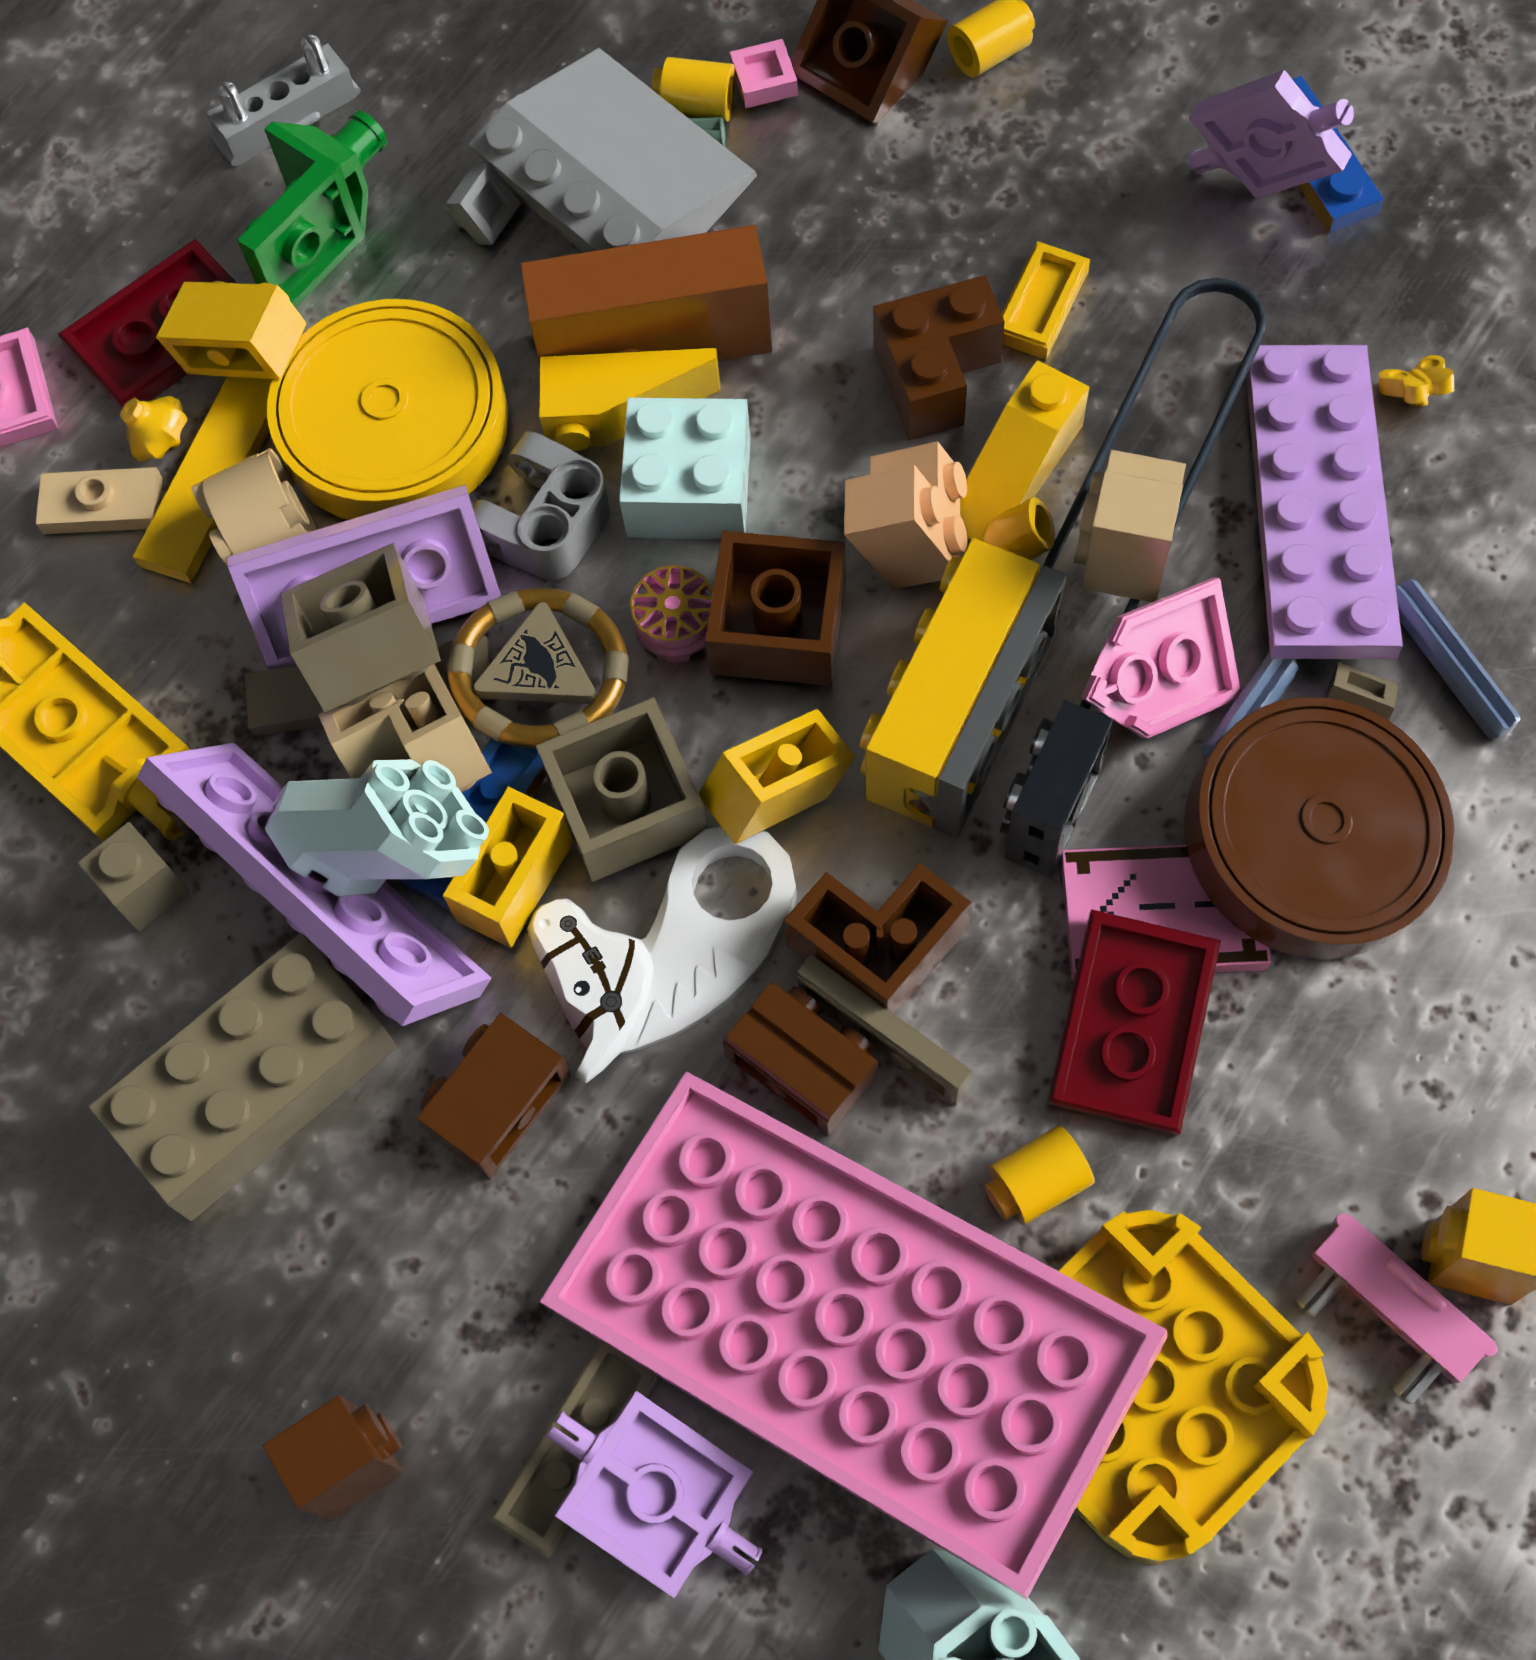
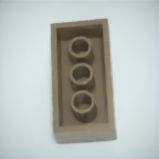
M299 933L88 1107L166 1204L192 1222L389 1056L398 1046L377 1018L305 936Z

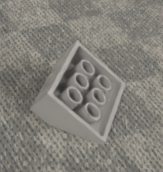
M600 48L507 101L469 143V146L480 161L489 162L517 198L583 253L706 233L757 177L756 172Z

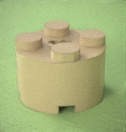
M272 449L256 453L191 486L193 495L207 518L213 517L218 528L209 532V535L217 553L226 565L227 557L319 529L306 501L301 502L291 485L295 484L292 476Z

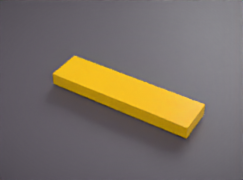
M226 378L133 555L139 567L185 582H193L212 545L209 532L218 527L214 518H207L199 507L191 486L259 453L270 432L267 420V398L272 379Z

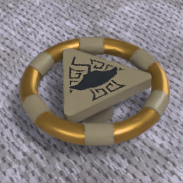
M530 588L514 590L488 601L466 620L450 647L447 678L457 707L475 729L499 743L520 748L537 749L536 745L611 715L627 686L629 657L620 631L601 607L576 593L551 588ZM526 611H532L475 682L473 688L471 678L474 651L481 638L494 625ZM552 611L563 613V615L590 629L600 641L605 656L602 686L597 695L595 694L594 686ZM480 699L520 700L525 705L534 709L550 708L558 702L585 703L589 705L582 711L580 710L552 724L531 726L514 723L485 706Z

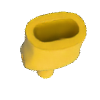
M1032 497L993 518L987 524L981 541L1033 560L1053 547L1055 540L1054 521L1044 503L1037 497Z

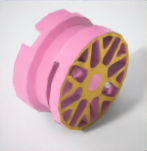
M670 565L658 567L645 574L636 584L630 599V607L636 638L644 651L648 649L657 655L658 660L670 663L690 661V656L701 650L704 653L706 652L705 639L713 588L705 576L690 567ZM643 587L646 593L638 594L640 589Z

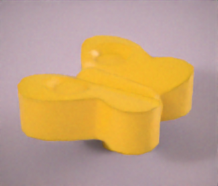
M1429 355L1422 358L1416 368L1409 372L1399 369H1384L1378 374L1381 394L1404 397L1406 403L1416 404L1419 407L1428 405V397L1430 395H1444L1454 391L1453 370L1445 368V359L1438 355Z

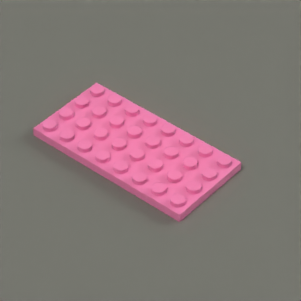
M687 1071L540 1300V1303L550 1311L604 1342L624 1356L1026 1600L1168 1337L1165 1328Z

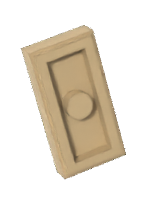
M157 467L41 473L36 526L43 535L147 529L161 503L163 477Z

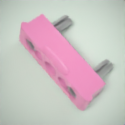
M1342 1213L1333 1220L1332 1228L1334 1231L1310 1256L1324 1270L1301 1294L1296 1303L1302 1310L1333 1276L1335 1280L1305 1314L1316 1317L1344 1286L1421 1354L1393 1386V1391L1397 1396H1400L1424 1368L1431 1363L1430 1368L1402 1398L1403 1402L1413 1404L1440 1373L1452 1383L1462 1382L1482 1358L1494 1356L1497 1353L1496 1342L1355 1218L1350 1214Z

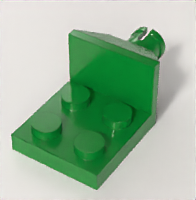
M361 110L354 111L349 116L348 121L335 134L330 136L315 126L273 121L264 129L286 189L260 217L255 218L249 223L245 232L237 239V242L255 283L278 285L289 296L290 302L295 308L365 238L369 189L363 170L365 165L378 152H382L387 147L388 141L385 139L387 136L382 127L370 115Z

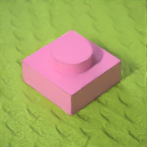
M783 39L730 52V61L735 66V80L745 109L798 96L797 78Z

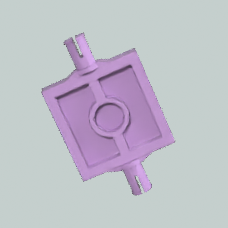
M1285 70L1276 72L1197 103L1189 119L1205 137L1209 147L1193 151L1190 154L1191 170L1196 168L1194 173L1197 175L1219 167L1226 169L1239 178L1256 199L1342 172L1352 153L1332 129L1349 125L1354 117L1353 107L1351 104L1346 106L1349 102L1346 99H1340L1321 108L1314 107Z
M632 1391L614 1421L598 1432L597 1435L567 1416L564 1411L560 1412L554 1422L574 1435L576 1440L574 1441L554 1426L549 1428L545 1438L550 1439L580 1461L577 1465L573 1484L552 1515L673 1598L678 1594L694 1566L712 1552L741 1571L744 1576H747L752 1571L755 1565L733 1551L732 1547H736L756 1561L759 1560L762 1554V1548L755 1546L728 1527L734 1502L752 1475V1470L637 1391Z

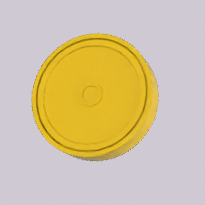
M382 299L363 302L337 311L320 320L301 335L281 379H272L267 398V420L275 447L297 488L323 510L340 518L351 520L466 485L469 495L491 472L502 452L508 431L509 408L495 356L487 342L472 325L458 315L437 305L409 299Z

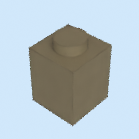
M130 822L123 825L77 862L112 904L139 932L189 892Z

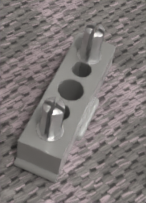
M307 35L309 42L307 43L304 37L300 42L304 57L239 94L236 86L231 82H224L226 91L221 85L218 86L217 94L221 104L206 112L214 131L210 137L232 166H239L271 147L264 129L272 121L312 125L320 118L355 99L360 94L361 89L351 78L349 69L328 43L321 46L317 36Z

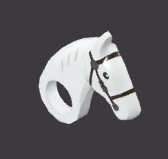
M718 826L704 829L679 850L670 873L664 898L655 922L644 939L607 931L596 926L590 921L586 913L570 899L559 898L540 905L532 914L527 927L532 946L566 1019L586 1048L584 1057L575 1074L578 1079L586 1084L602 1072L618 1055L634 1053L677 1037L708 1019L735 998L767 965L785 930L784 919L793 910L797 899L796 883L790 855L768 832L761 831L734 844L723 828ZM743 857L753 860L765 869L772 881L769 898L759 911L744 919L725 920L713 917L700 907L695 898L694 890L698 877L708 865L721 858Z

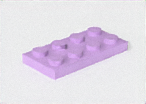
M466 485L227 557L229 572L268 670L296 666L289 650L280 593L393 542L425 601L431 624L478 610L486 602L500 597V590Z

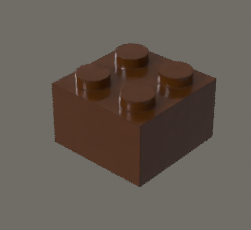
M722 531L705 639L710 674L832 686L846 582L845 542Z

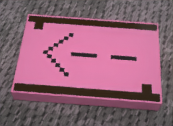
M1187 845L1062 850L1060 859L1071 979L1075 977L1087 919L1091 909L1221 940L1215 973L1268 970L1271 964L1269 947L1254 940L1234 926L1212 903L1193 870Z

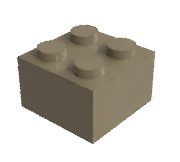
M394 542L280 593L290 654L324 712H328L341 705L350 706L366 699L372 691L399 679L409 680L425 672L430 665L441 661L425 601Z
M654 697L536 745L546 777L561 811L565 814L572 837L592 882L690 842L704 829H708L704 804Z

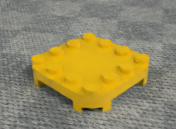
M1153 1210L1132 1213L1123 1211L1101 1226L1100 1231L1059 1270L1060 1273L1167 1330L1168 1337L1075 1509L1078 1515L1103 1541L1124 1556L1140 1560L1148 1565H1158L1167 1561L1183 1559L1213 1540L1212 1538L1292 1454L1308 1438L1314 1435L1327 1414L1325 1405L1328 1391V1383L1321 1359L1324 1354L1307 1331L1302 1336L1198 1234L1202 1227L1179 1212L1177 1215H1171Z

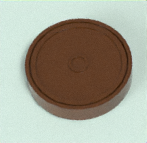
M1322 697L1291 698L1266 705L1245 716L1222 737L1201 764L1191 784L1185 806L1184 828L1188 855L1200 885L1209 899L1234 926L1249 937L1277 951L1311 959L1345 958L1362 954L1387 942L1421 916L1433 903L1447 879L1452 864L1455 847L1453 812L1445 786L1427 755L1415 741L1389 720L1371 710L1342 700Z

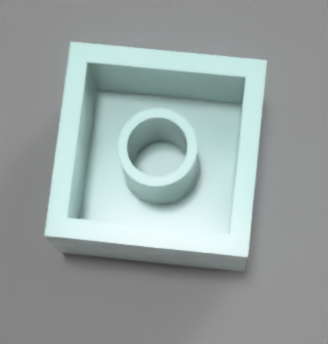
M628 397L619 501L627 538L721 540L722 531L746 533L751 442L747 399Z

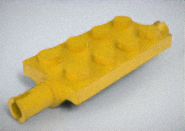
M25 602L7 618L0 619V748L102 842L136 810L159 829L166 839L175 840L184 835L185 833L174 824L175 821L169 814H173L188 829L190 827L175 813L164 808L159 803L157 796L137 776L147 757L190 750L188 746Z

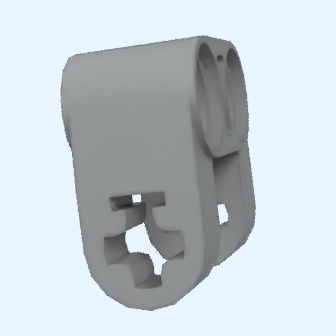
M525 432L509 453L507 461L517 475L533 486L540 488V490L521 517L485 500L476 501L473 505V510L488 555L510 566L536 575L538 578L548 581L559 580L568 576L577 567L607 522L610 507L605 482L599 466L591 460L535 432ZM580 493L589 494L587 497L582 499H571L573 496ZM547 539H558L555 544L550 546H539L541 542Z

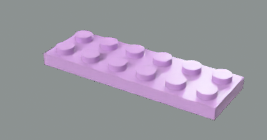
M1260 345L1246 375L1270 657L1271 659H1398L1403 644L1367 345Z
M235 743L146 758L137 778L157 796L159 803L183 820L199 836L204 846L218 853L242 876L244 883L249 888L265 897L286 917L287 923L294 930L305 935L330 958L336 970L350 977L375 1001L378 1009L383 1014L404 1026L481 997L491 977L386 881L376 893L336 896L322 888L328 880L323 875L312 870L305 878L289 869L265 831L268 818L275 810V808H272L275 798L283 787Z

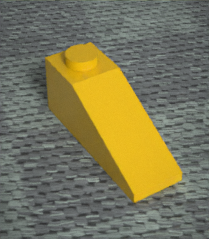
M716 348L540 357L539 418L544 436L564 445L572 451H581L588 447L607 446L625 437L628 397L706 398L720 391Z
M1038 360L1035 362L1007 402L966 479L967 494L965 498L960 499V517L966 527L968 545L972 538L982 539L987 524L993 518L1036 496L1083 426L1089 386Z

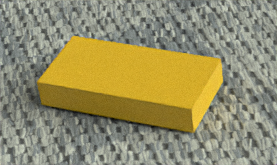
M1037 241L1002 312L1005 321L1003 345L1047 360L1089 272L1090 259Z

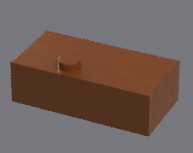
M756 224L521 263L529 322L539 363L540 357L703 348H716L718 361L772 352L768 284Z

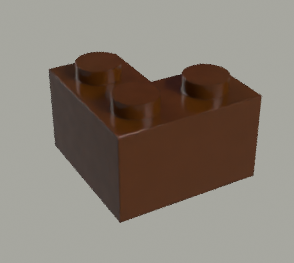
M986 275L873 306V347L909 441L963 426L965 424L967 384L962 373L1001 363L1005 321Z
M920 863L878 911L829 873L825 872L784 919L786 945L805 961L812 954L895 1015L968 930L972 902Z

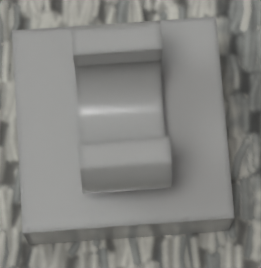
M475 162L448 199L443 210L457 227L465 228L478 245H493L521 203L489 162Z

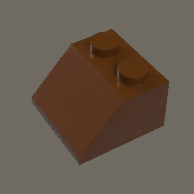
M817 0L793 54L791 64L797 78L872 123H878L924 74L948 20L913 0Z

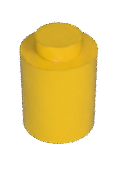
M994 0L950 26L947 31V42L956 64L967 76L975 78L1028 47L1033 39L1034 17L1028 5L1022 0Z
M667 57L663 68L656 67L654 69L651 89L686 117H722L723 121L728 122L734 103L735 66L730 63Z
M1057 1125L989 1165L988 1170L992 1180L984 1184V1188L992 1205L1003 1220L1006 1221L1014 1216L1021 1225L1025 1226L1092 1186L1095 1180L1091 1168L1077 1143L1061 1125Z

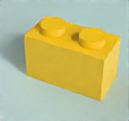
M214 281L212 283L184 282L156 338L187 374L281 379L307 323L290 302L289 296L278 285L270 283H225L221 281Z
M817 708L722 752L698 794L703 804L732 842L737 844L827 799L856 756Z
M507 787L486 822L489 833L487 839L480 846L478 859L464 876L452 878L443 893V897L456 922L512 948L574 840L563 812L513 788Z
M1472 1188L1452 1206L1447 1205L1443 1214L1438 1217V1221H1429L1423 1237L1421 1259L1431 1263L1428 1283L1512 1305L1536 1290V1203Z

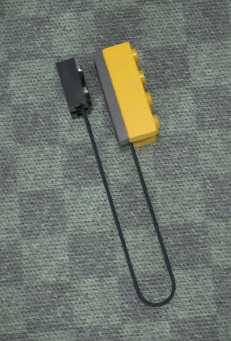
M1221 278L1204 279L1183 288L1171 302L1041 569L1040 564L976 538H972L962 559L956 556L951 558L940 583L939 590L944 595L937 609L927 607L917 625L913 642L919 645L911 661L908 662L901 659L898 662L887 688V695L892 696L883 715L876 712L872 714L862 734L860 748L866 750V754L861 764L860 774L866 776V800L929 827H933L935 824V829L959 838L1057 634L1061 610L1058 608L1063 600L1067 574L1054 570L1053 567L1085 503L1086 495L1090 490L1093 472L1100 473L1178 311L1187 300L1201 293L1220 292L1231 294L1243 301L1253 312L1256 330L1183 485L1175 526L1264 337L1267 323L1266 314L1262 302L1252 290L1232 280ZM1130 598L1123 614L1137 609L1140 600ZM1064 700L1055 721L1043 718L1030 747L1029 754H1032L1033 757L1026 775L1020 772L1016 774L1003 805L1007 812L1001 824L1000 833L1008 836L1005 859L1052 878L1056 870L1062 850H1065L1099 777L1105 756L1104 749L1108 743L1113 719L1089 710L1091 705L1083 700L1080 706Z

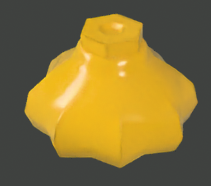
M172 396L146 402L139 401L134 397L125 403L119 415L127 426L126 440L130 444L131 454L138 462L145 463L153 458L162 459L170 447L176 449L181 443V439H179L181 430L188 420L183 412L180 400Z

